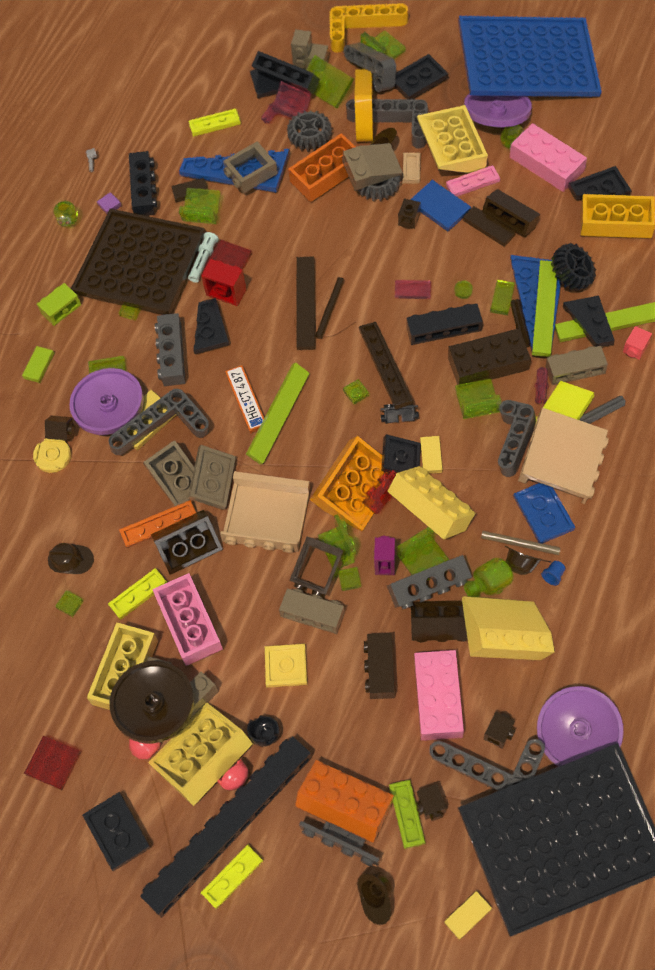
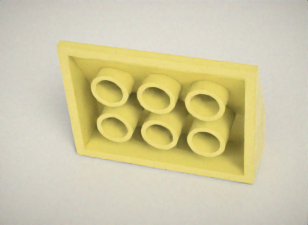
M465 105L417 116L438 169L472 173L486 168L488 155Z
M462 597L471 657L543 660L554 653L551 632L534 602Z
M206 703L188 721L185 727L173 736L148 763L194 806L253 743L239 727L210 704Z

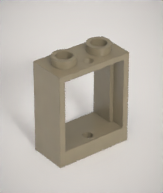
M258 141L223 160L225 175L228 178L230 177L234 186L243 193L278 174L276 162ZM255 157L262 167L242 177L235 168Z

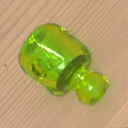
M495 557L474 570V580L467 581L464 584V590L468 597H479L481 592L489 596L499 594L512 583V570L506 561Z

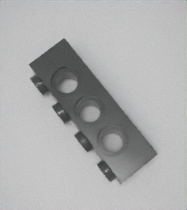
M179 313L157 316V323H155V332L158 334V338L155 341L156 347L159 349L156 357L157 363L160 364V369H157L158 379L162 380L164 386L186 384L182 327Z
M461 555L386 586L395 608L401 606L403 610L413 606L412 601L419 599L420 602L432 598L430 594L438 592V595L450 591L449 586L454 584L456 587L467 584L466 579L472 576L464 556ZM445 571L451 573L452 578L450 581L444 578ZM427 578H431L434 582L432 589L426 585ZM409 585L414 586L416 589L414 596L408 593Z

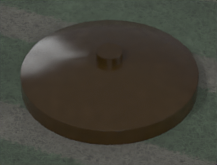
M147 661L137 664L124 672L112 689L109 702L111 717L120 732L133 741L145 744L166 741L178 734L188 723L194 708L192 686L186 675L170 663Z

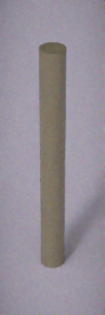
M483 531L481 536L483 539L555 555L560 553V547Z

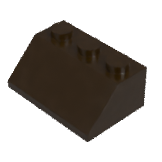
M204 510L151 534L169 574H173L223 550L209 517Z
M462 600L412 601V641L426 642L428 640H437L438 642H446L448 640L465 642L468 640Z

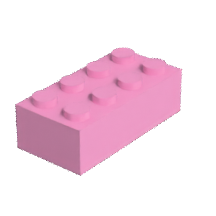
M533 123L511 143V159L562 192L568 188L570 182L575 181L585 171L587 157Z
M189 573L152 589L186 666L223 650Z
M456 650L414 653L421 741L463 738L464 729Z

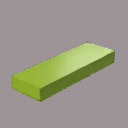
M410 780L389 784L390 792L394 795L393 804L404 849L425 845Z

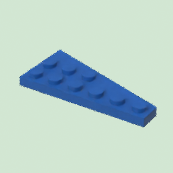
M284 149L281 152L268 150V154L276 162L278 174L257 185L254 189L277 192L290 149ZM215 155V158H205L202 156L183 159L179 170L180 176L197 179L204 178V180L234 185L232 179L228 178L223 171L225 168L223 160L230 156L222 157V155ZM254 157L235 169L242 177H245L261 168L262 165Z
M510 255L532 352L540 260H552ZM558 277L556 284L553 334L561 283H559L560 280Z

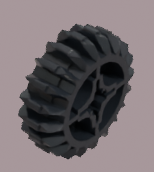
M569 243L562 245L553 253L551 266L554 268L552 271L556 273L555 277L559 278V283H563L564 287L578 291L592 284L596 277L595 271L597 269L594 267L595 262L591 260L592 257L588 255V251H584L583 246L579 247L578 244L573 245Z

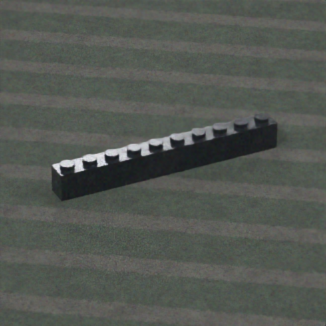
M293 736L289 740L285 739L280 744V750L275 755L271 754L265 760V765L260 771L256 770L249 778L250 781L245 786L242 785L236 790L235 797L230 802L226 801L219 809L221 812L215 818L211 817L205 823V828L200 834L196 833L189 840L190 844L184 850L181 849L175 854L174 861L159 871V877L153 883L149 882L143 888V894L140 897L161 918L312 759L311 753Z

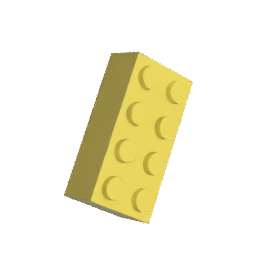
M420 466L397 473L388 489V492L442 539L466 531L475 515V512L470 509L468 504L459 500L452 491L447 490L439 480L434 479L428 474L426 469Z
M116 623L87 696L92 705L110 710L111 692L120 676L131 667L147 662L148 656L153 657L158 643L155 633Z

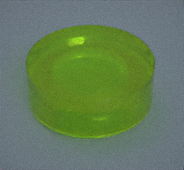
M459 281L456 283L455 295L458 298L467 299L472 295L473 287L470 282Z

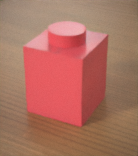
M635 326L625 342L623 352L632 358L640 360L650 342L652 333Z

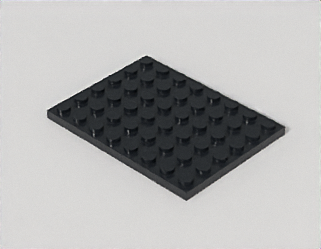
M618 743L457 807L509 937L655 877V826Z

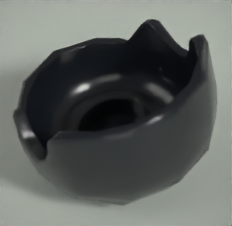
M260 715L256 720H250L246 728L249 739L256 746L260 747L272 745L280 736L278 722L269 716Z

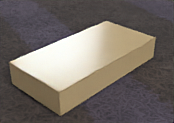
M403 153V184H420V153Z

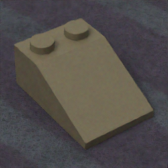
M390 143L357 146L343 151L342 162L354 191L403 175Z
M174 440L144 461L143 465L174 506L190 500L188 495L194 466Z

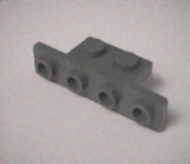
M300 821L299 827L302 829V834L310 838L316 836L322 839L321 843L333 848L335 845L341 848V852L349 857H353L354 854L361 858L360 861L370 867L373 864L379 865L380 859L362 850L366 839L326 821L322 831Z

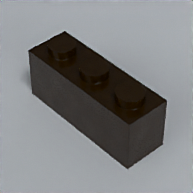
M499 189L486 197L482 209L484 213L523 236H526L536 228L540 213Z
M392 633L367 634V641H363L364 653H368V660H364L365 673H369V680H365V692L370 693V699L395 698Z

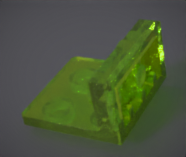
M386 31L381 32L376 37L370 36L366 32L360 35L361 43L393 59L406 51V47Z
M187 188L184 207L180 206L179 208L182 221L216 224L220 191Z
M491 379L455 386L463 419L500 412L501 398L500 395L495 394Z
M337 514L334 515L335 528L319 534L318 539L321 542L346 551L341 565L342 568L355 562L354 555H356L354 547L356 545L353 537L348 536L345 520H340ZM325 552L330 566L333 568L337 556Z
M430 527L397 546V556L411 575L449 560L435 542L434 531Z

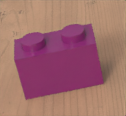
M389 536L375 538V575H395V538Z

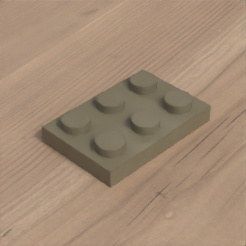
M200 445L198 447L188 499L224 510L227 505L236 456Z

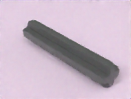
M618 396L583 414L580 421L590 424L625 406L626 400L623 396Z

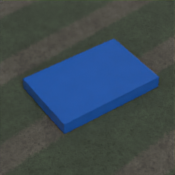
M431 180L410 199L421 202V213L448 232L471 209V206L434 180Z
M538 483L513 494L538 543L543 544L575 530V525L553 487Z

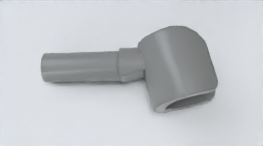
M94 148L86 151L90 172H93L92 159L97 158Z

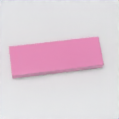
M492 165L446 181V187L449 192L457 197L500 182V177Z

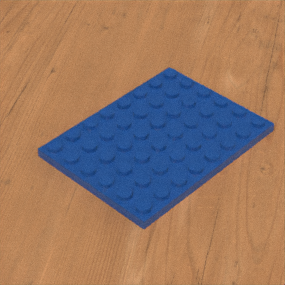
M459 16L458 24L470 96L600 97L602 90L586 18Z

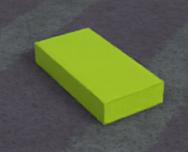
M36 346L22 377L26 380L40 383L53 358V350Z

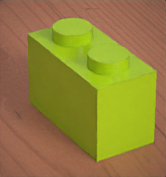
M63 283L48 296L42 298L37 303L41 314L55 326L80 307L81 303L78 295Z

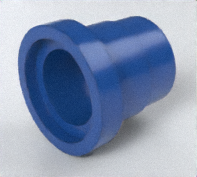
M553 561L547 569L543 570L541 576L548 584L556 586L560 583L561 576L566 568L561 562Z

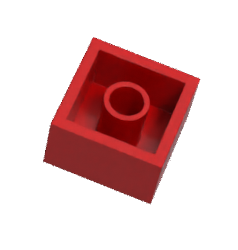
M209 260L201 275L206 296L238 307L247 290L243 270L237 266L227 265L219 260Z

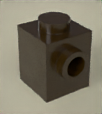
M404 198L398 214L399 226L415 229L421 213V202Z
M51 415L45 420V438L68 440L74 434L75 425L72 424V417Z
M495 712L484 734V740L503 749L507 739L511 741L516 731L513 728L515 721L511 720L512 718L508 714Z
M435 784L417 791L419 802H416L419 814H424L425 820L431 818V821L442 818L443 814L446 813V806L438 785Z

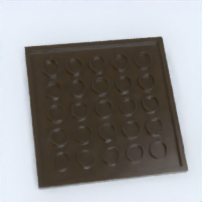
M110 208L71 290L77 295L165 315L170 314L198 252V247L203 241L206 230L202 227Z

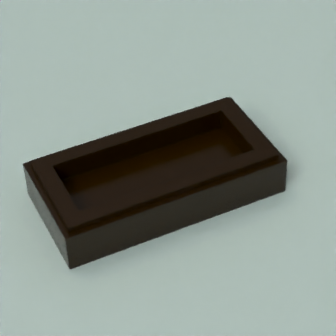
M204 178L171 186L175 202L208 195Z

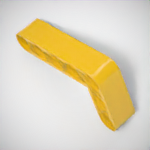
M378 4L333 7L330 10L331 50L335 53L344 51L345 29L406 25L408 23V6L405 4Z
M366 69L355 70L356 142L373 141L372 72Z

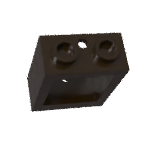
M307 536L289 581L294 582V587L305 591L306 587L312 589V594L322 598L324 595L330 596L346 551ZM312 547L337 556L325 589L300 579Z

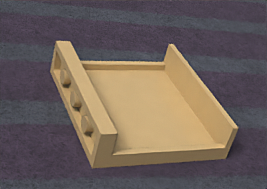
M542 408L536 420L518 481L526 483L528 479L582 497L581 503L584 504L594 494L595 488L592 485L599 476L600 471L597 468L598 465H601L604 454L601 453L608 444L609 438H606L608 430Z
M234 471V486L224 531L220 532L222 541L229 545L237 543L250 548L258 546L266 550L280 549L286 553L298 552L311 491L310 482Z

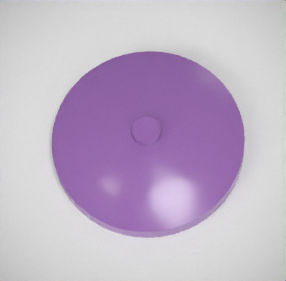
M469 93L464 101L471 119L486 126H515L526 121L531 115L532 103L527 96H470Z
M116 368L101 369L90 373L76 385L70 397V411L75 422L83 430L97 435L113 434L140 414L144 403V395L138 380L129 372Z
M575 686L558 691L546 701L538 717L537 735L538 740L544 744L546 756L557 766H561L616 743L621 748L624 726L619 710L606 695L592 688Z

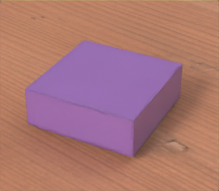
M111 192L97 201L98 206L106 214L110 208L116 210L121 207L120 201Z

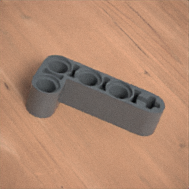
M360 42L344 47V56L347 60L374 73L373 87L377 92L394 88L396 62L393 58Z
M505 400L499 405L502 420L507 424H511V427L499 455L498 464L501 473L506 477H511L518 471L536 423V416L531 405Z

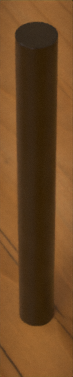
M342 277L337 278L315 335L318 339L323 337L344 282Z

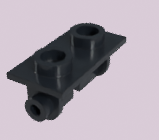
M413 403V405L396 410L393 404L384 405V408H380V412H384V415H381V422H385V424L397 423L398 415H401L402 422L415 421V419H419L418 412L414 411V409L418 408V405Z

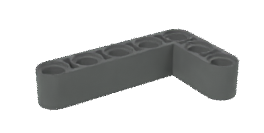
M351 99L346 103L347 119L351 122H355V99ZM372 99L373 122L412 123V146L417 149L426 146L427 141L417 120L418 115L427 114L428 105L426 101L420 99Z
M173 389L112 434L109 438L110 450L115 455L124 454L175 414L199 438H203L208 434L209 422L181 389ZM175 397L182 399L179 402L172 401ZM161 408L167 410L165 413L158 412V410ZM186 411L193 412V414L190 416H187L184 413ZM146 419L152 420L150 424L143 423ZM203 424L205 428L197 429L196 426ZM131 430L137 431V434L134 436H131L128 433ZM117 441L123 443L119 447L113 446V444Z
M532 739L528 741L515 771L511 775L442 741L433 742L429 748L430 755L436 762L496 791L534 777L545 751L544 744L540 740ZM534 744L538 745L541 748V753L539 755H532L529 752V747ZM437 746L445 748V754L442 757H436L433 753ZM457 755L465 759L464 764L459 767L453 764V758ZM523 764H529L533 771L529 775H523L520 767ZM475 765H481L484 768V773L480 776H475L472 773V768ZM493 775H502L504 782L498 786L494 785L491 781Z

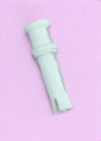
M211 232L204 233V240L198 247L199 254L188 276V279L194 283L199 281L207 259L213 254V247L219 240L217 235Z

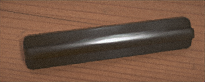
M519 299L512 300L510 305L516 329H520L526 347H529L530 339L521 301Z

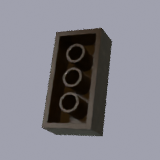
M519 328L448 346V360L458 388L528 371L530 368L531 357Z

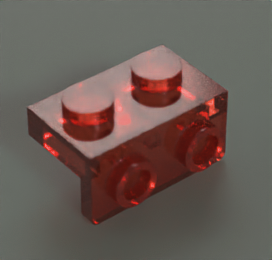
M394 470L381 474L377 479V485L375 487L372 486L366 492L367 496L362 503L374 514H378L392 497L388 489L397 474Z

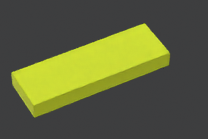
M236 109L189 120L193 137L241 124Z
M155 568L109 602L108 605L121 620L154 595L152 589L166 584L167 581Z
M247 845L208 884L201 894L217 910L263 860Z

